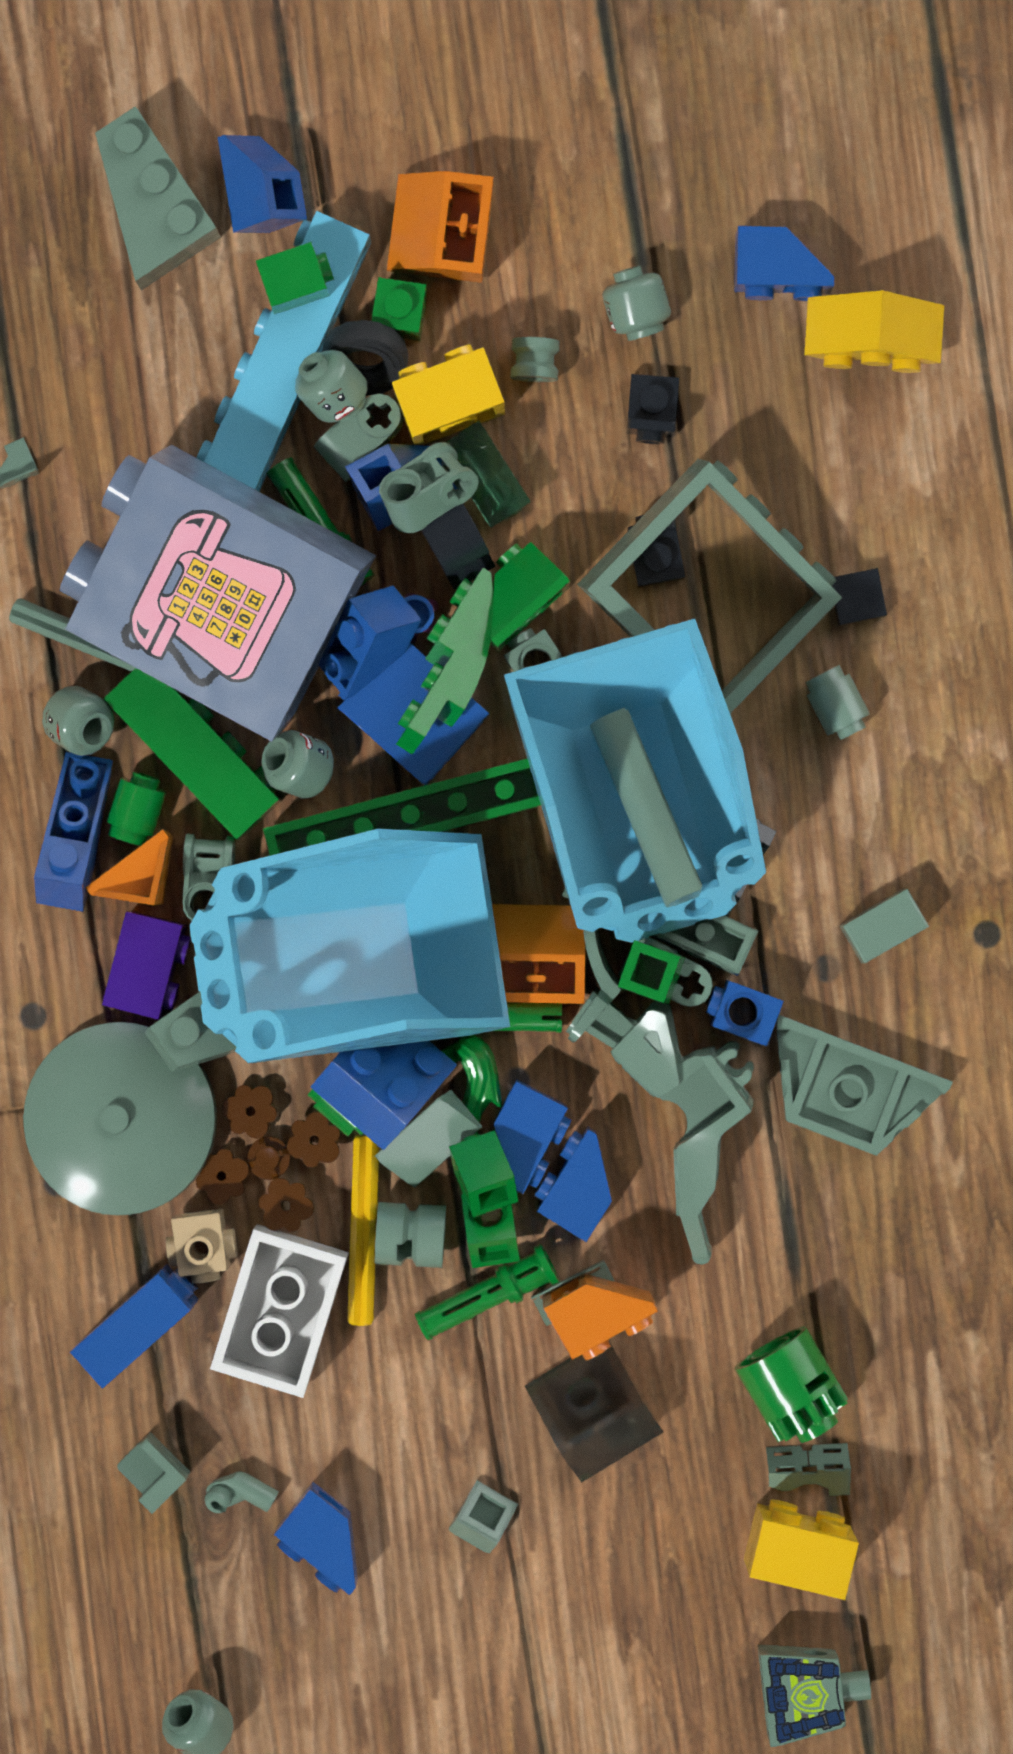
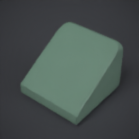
M477 1480L453 1519L449 1531L478 1549L490 1553L500 1541L518 1504Z

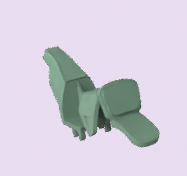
M599 929L594 932L584 930L589 961L601 989L596 987L565 1032L569 1034L568 1039L572 1043H575L586 1031L610 1046V1053L619 1065L622 1064V1068L651 1096L671 1101L684 1111L687 1118V1131L679 1139V1142L675 1143L673 1149L676 1216L681 1218L692 1253V1259L697 1264H706L711 1258L712 1246L709 1242L702 1209L716 1188V1181L719 1175L721 1136L752 1111L754 1099L744 1085L751 1080L754 1063L748 1061L744 1067L739 1069L729 1065L728 1061L736 1058L738 1055L737 1050H739L740 1044L736 1041H730L718 1050L715 1046L703 1047L683 1057L679 1050L678 1037L670 1004L655 1000L637 1020L627 1017L611 1003L623 988L618 987L620 979L613 972L605 957Z

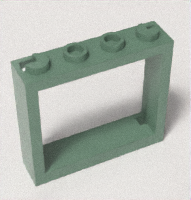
M698 458L577 585L629 637L654 631L655 629L611 585L708 485L814 593L805 605L722 690L729 713L731 714L842 597L832 587L836 582L834 576L819 562L815 561L811 566L799 554L804 548L799 540L785 528L778 532L766 520L771 515L770 511L755 496L749 494L745 499L733 486L738 479L723 463L717 460L712 465L710 462Z

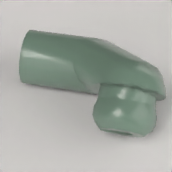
M237 1471L215 1479L207 1487L204 1501L206 1507L214 1513L226 1512L227 1507L245 1500L268 1512L279 1491L246 1472Z

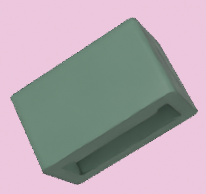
M906 888L901 889L839 925L860 963L863 964L929 927L912 895Z

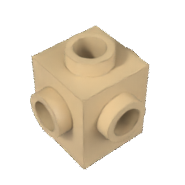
M223 1208L175 1215L171 1219L173 1237H166L169 1266L177 1265L179 1276H191L192 1283H204L221 1279L220 1271H227L231 1266L230 1258L238 1256L234 1228L226 1229ZM195 1242H204L208 1246L209 1252L200 1253L195 1247Z

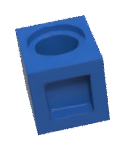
M726 979L723 988L714 987L705 1013L713 1016L710 1022L711 1026L767 1046L784 1001ZM741 997L749 998L755 1006L753 1019L744 1025L733 1023L729 1017L731 1003Z

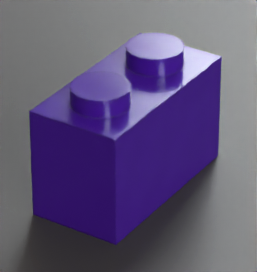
M126 911L102 1005L154 1019L163 1018L165 1010L173 1011L180 987L179 983L172 982L177 963L185 965L191 945V937L184 935L187 925L134 911Z

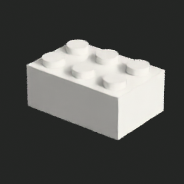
M257 1224L252 1231L210 1369L303 1398L309 1384L349 1252L279 1230L273 1231L266 1226Z

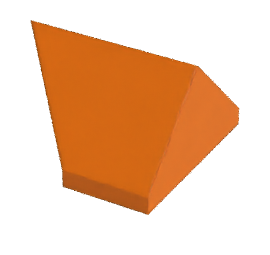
M161 830L85 888L92 896L148 905H164L173 842L172 835L168 830Z

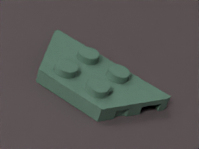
M778 1015L776 1033L785 1120L877 1156L894 1140L895 1136L904 1128L909 1127L922 1115L921 1113L951 1088L953 1082Z

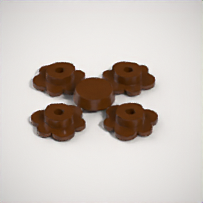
M240 1085L236 1089V1096L229 1097L224 1101L222 1111L226 1118L232 1120L230 1128L233 1133L243 1134L246 1132L249 1137L258 1140L249 1149L248 1163L240 1158L234 1159V1155L229 1149H221L216 1155L210 1153L204 1168L200 1172L201 1175L196 1179V1187L200 1191H207L208 1199L213 1204L222 1205L228 1202L231 1196L238 1197L244 1193L245 1185L242 1181L248 1177L251 1169L257 1177L272 1180L268 1186V1194L262 1195L259 1199V1207L265 1211L263 1215L264 1225L273 1231L285 1228L289 1232H295L300 1229L301 1220H307L313 1215L314 1204L311 1199L305 1197L306 1187L300 1182L290 1184L288 1180L279 1177L286 1172L290 1163V1155L295 1158H303V1163L310 1168L318 1166L320 1161L323 1163L334 1162L340 1154V1148L336 1141L340 1139L341 1131L335 1125H330L329 1120L320 1112H313L308 1115L306 1121L297 1120L292 1124L291 1130L294 1136L289 1139L287 1146L278 1138L264 1137L269 1129L268 1123L274 1122L278 1117L277 1109L271 1106L273 1103V1093L265 1086H258L252 1090L248 1085ZM250 1107L255 1109V1113L252 1116L248 1112ZM314 1136L319 1138L317 1145L312 1142ZM222 1171L226 1174L225 1180H221L220 1173ZM285 1201L290 1203L288 1210L283 1207Z

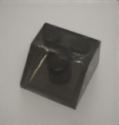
M610 1341L608 1342L611 1347L598 1356L589 1360H585L583 1355L573 1360L570 1357L525 1385L561 1456L581 1483L664 1432L645 1397Z

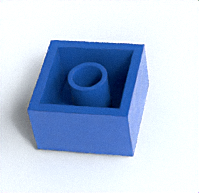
M430 1041L343 1051L333 1059L310 1087L384 1151L408 1125L457 1064Z

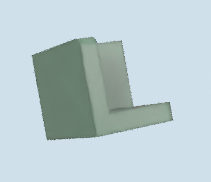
M151 1432L117 1465L118 1470L142 1493L138 1501L151 1514L187 1480L191 1473Z

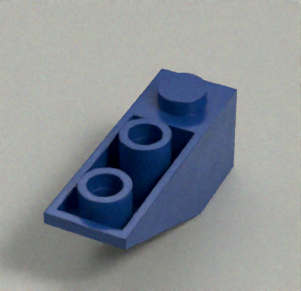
M70 752L65 753L34 875L37 904L84 911L88 895L85 887L91 883L113 760L88 755L79 756Z

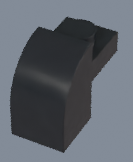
M464 504L455 506L421 530L454 590L459 587L464 578L474 581L482 568L489 571L496 567L489 554V549Z

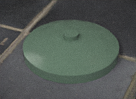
M114 1022L95 1025L74 1033L58 1044L44 1058L37 1068L27 1091L23 1114L24 1133L30 1156L36 1168L49 1186L69 1202L92 1212L106 1215H131L149 1211L168 1203L185 1191L198 1177L214 1145L217 1129V1106L212 1085L201 1064H197L172 1072L144 1033L150 1026L137 1023Z

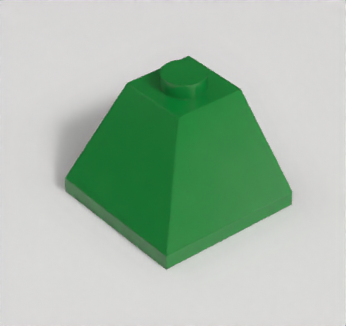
M532 542L523 549L517 543L514 544L496 561L501 569L495 573L491 643L498 653L570 587L568 577Z

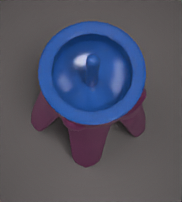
M408 593L403 598L421 619L410 642L415 643L419 633L426 632L430 634L436 624L434 611L439 608V605L433 599H426L422 596Z

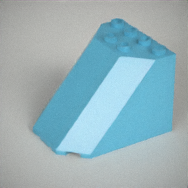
M696 619L668 625L661 629L624 638L617 642L583 652H576L566 657L525 667L504 675L577 928L590 932L604 928L614 931L616 939L633 943L634 940L640 941L651 935L667 933L694 925L702 920H711L726 915L737 903L734 895L744 885H755L766 873L743 748ZM622 708L628 709L703 886L699 897L676 906L666 907L590 728V725L596 720Z
M375 829L220 868L212 883L215 891L206 908L198 909L190 924L191 940L194 943L196 955L194 956L198 991L201 992L202 998L201 1012L203 1023L215 1034H223L236 1046L235 1052L247 1063L469 1036L510 1027L481 834Z

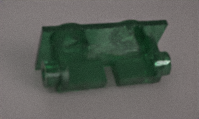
M480 420L446 442L457 452L459 463L463 467L471 468L478 476V487L471 498L490 528L505 519L508 520L523 510L524 506L531 503V500Z

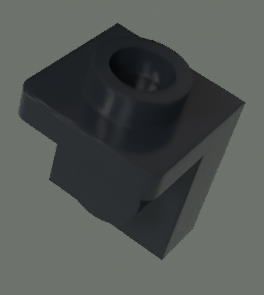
M631 374L626 434H635L636 442L643 444L660 445L665 444V437L674 438L677 424L679 378Z
M643 515L635 517V521L637 522ZM676 518L633 562L638 588L684 579L686 577L676 530ZM633 526L628 527V528H627V532H628Z

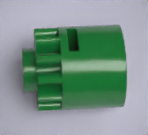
M805 1326L793 1329L771 1340L746 1356L734 1368L777 1442L782 1440L788 1441L796 1435L801 1443H805L822 1435L838 1423L835 1414L839 1412V1408L848 1403L846 1394Z

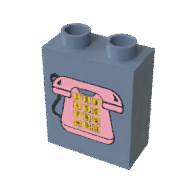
M172 444L149 457L147 463L128 455L115 472L101 504L103 508L120 516L105 549L88 540L85 541L74 556L62 580L60 592L78 601L65 630L272 742L291 722L319 668L318 664L348 599L356 596L376 555Z

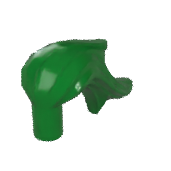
M465 1036V1038H459L454 1043L441 1049L454 1063L460 1061L463 1065L467 1084L462 1103L479 1123L481 1122L484 1110L490 1102L498 1107H502L495 1056L490 1046L483 1039L476 1036Z

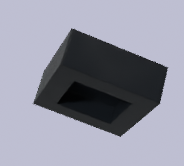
M878 568L834 577L836 582L832 587L842 597L834 605L838 626L887 616Z

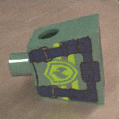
M757 1645L766 1730L770 1747L781 1746L841 1729L846 1726L844 1702L871 1699L868 1670L840 1673L839 1658L833 1649Z

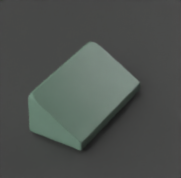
M450 1090L437 1098L402 1130L384 1151H379L375 1157L381 1164L415 1188L451 1156L449 1146L459 1143L470 1135H474L482 1128V1125L453 1091Z

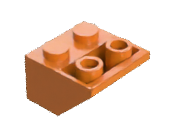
M450 171L398 174L387 271L482 283L494 192V177Z
M492 904L506 1001L584 1004V930L577 928L571 906Z
M585 1273L542 1297L543 1309L572 1360L580 1355H583L585 1360L598 1356L611 1347L608 1342L610 1338L624 1330L628 1336L642 1331L653 1323L651 1315L658 1312L650 1291Z

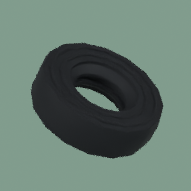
M367 320L346 322L335 327L324 340L322 351L337 350L343 352L346 356L355 351H368L382 357L383 361L376 365L364 366L353 363L367 380V393L365 396L383 394L392 390V382L400 379L398 372L407 368L408 350L404 339L394 329L379 322Z

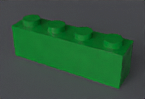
M137 668L103 698L236 840H241L282 801L274 793L277 789L272 788L266 781L263 767L260 766L256 771H253L241 758L248 752L229 731L220 736L208 723L214 715L200 702L192 698L187 701L176 689Z

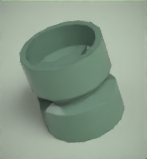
M379 1202L376 1223L375 1264L402 1266L406 1259H412L416 1267L443 1268L446 1205L419 1204L415 1211H410L406 1203Z

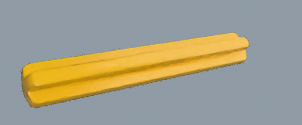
M357 1135L353 1140L347 1321L355 1326H368L374 1320L375 1239L379 1160L375 1155L379 1152V1146L366 1135Z

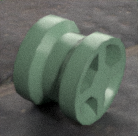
M517 337L512 339L511 349L516 354V364L510 369L511 379L524 382H554L558 380L559 370L554 366V356L560 351L559 340L544 337Z

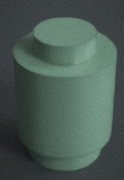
M840 665L805 682L810 691V694L806 696L827 736L836 732L839 739L842 740L866 727L862 718L870 715V712L850 674L844 675Z

